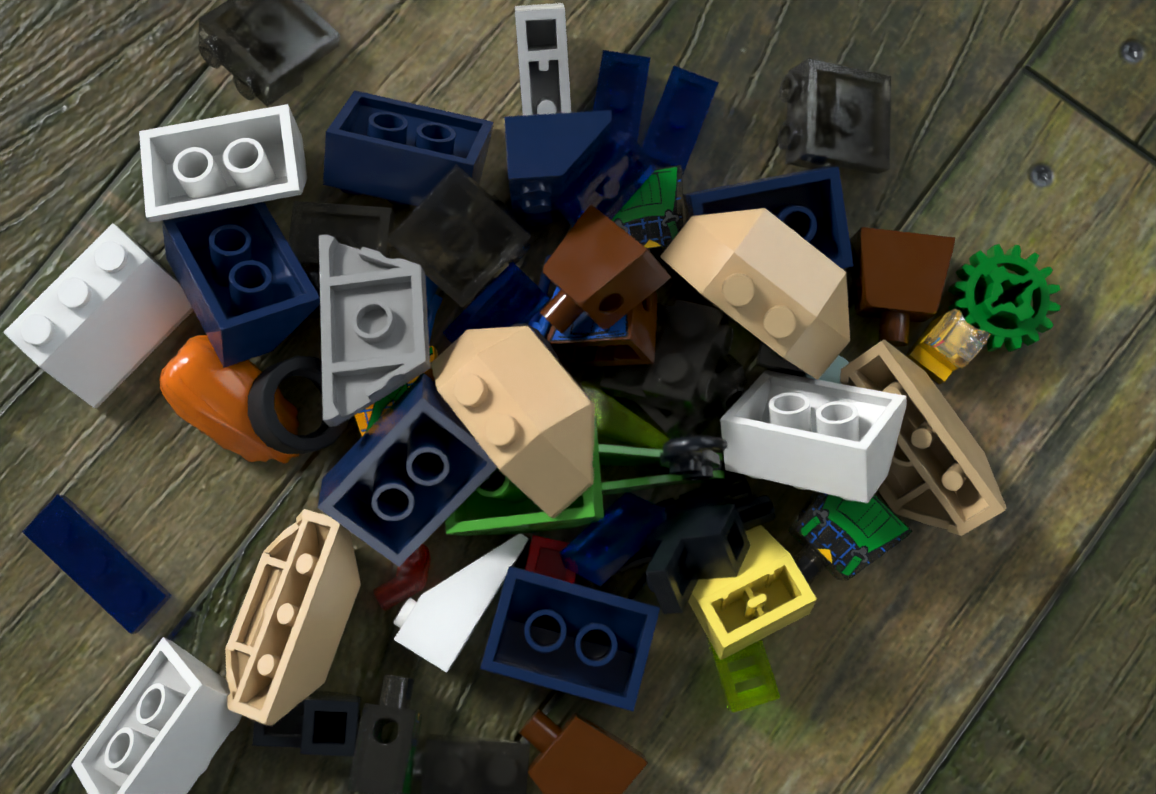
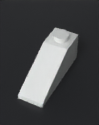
M563 3L515 6L523 116L571 113L566 18Z
M520 533L423 593L418 601L409 598L394 621V624L401 628L394 640L447 673L504 583L508 567L515 565L530 539Z

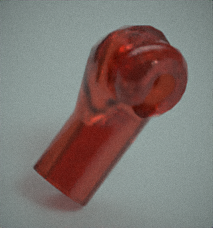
M421 544L397 568L396 577L373 589L375 597L384 611L425 588L431 564L430 552L426 545Z

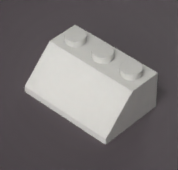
M288 104L139 131L145 214L149 223L302 195L308 178L302 135Z
M112 223L3 333L41 369L93 408L97 409L193 312V308L178 280L131 236Z
M765 370L720 419L722 439L726 440L728 444L727 448L723 450L725 470L744 474L754 479H766L791 485L797 489L813 490L838 496L848 501L868 503L888 476L907 406V396Z
M163 637L71 766L88 794H187L199 776L206 771L211 759L229 733L237 727L242 715L227 709V696L230 694V690L225 678L173 641Z

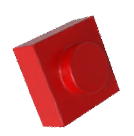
M533 535L525 570L574 584L582 546Z

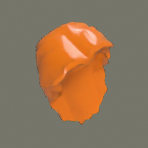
M198 335L189 338L177 355L162 369L160 389L175 413L196 427L201 433L210 437L223 449L241 455L248 462H267L270 459H274L286 464L292 457L296 458L299 456V454H284L268 447L254 432L248 417V395L254 380L262 372L250 360L224 368L207 335ZM277 387L274 394V409L279 422L289 432L299 435L297 430L299 426L297 419L298 411L294 405L284 398L279 387Z

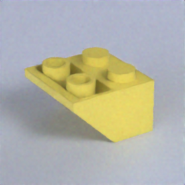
M762 525L745 531L750 542V548L737 577L698 579L688 600L720 660L811 613L817 600L791 554Z

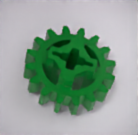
M1000 244L988 249L987 255L982 251L976 252L969 258L970 265L963 264L955 272L963 281L953 283L948 289L950 293L959 296L958 301L948 306L949 311L961 312L963 319L959 323L964 327L969 326L973 330V336L978 340L988 339L987 348L991 352L1001 348L1003 343L1008 352H1013L1021 348L1022 342L1029 346L1039 341L1038 332L1044 333L1054 326L1046 315H1052L1060 311L1061 306L1050 301V295L1060 291V285H1048L1045 280L1052 273V268L1046 267L1039 270L1035 266L1039 255L1035 252L1025 259L1021 258V248L1019 245H1014L1008 249L1005 255ZM1007 270H1011L1017 274L1009 273ZM975 288H976L977 291H978V296H977V301H976V303H975V298H974ZM1012 290L1016 291V294L1011 296L1004 305L1001 303L996 307L991 306L993 302L999 299L998 296L1002 293L1007 294ZM1032 297H1033V308L1031 307ZM988 321L1000 323L1002 328L996 327Z

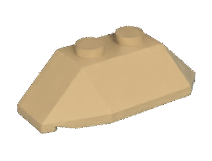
M766 208L691 216L660 255L668 265L713 304L781 357L817 380L850 342L846 272Z
M529 326L468 329L430 363L437 390L498 469L550 518H556L594 484L592 462L595 404Z
M883 339L841 369V384L907 396V406L888 476L878 488L879 493L895 514L927 525L948 529V532L963 536L1006 510L1007 507L985 452L921 367Z
M304 509L296 517V522L285 529L263 551L225 648L226 679L230 694L227 696L228 710L260 723L273 726L325 683L361 586L351 533L328 515Z

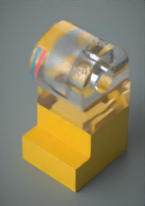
M953 309L932 320L906 357L921 367L931 379L941 384L947 380L954 370L964 368L978 354L987 342L990 333L973 327L965 321L962 312L958 309Z

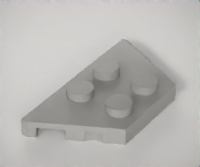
M319 235L323 421L329 427L338 426L430 369L426 276L420 264L401 258L389 259L379 251L364 246L359 250L338 243L335 237Z

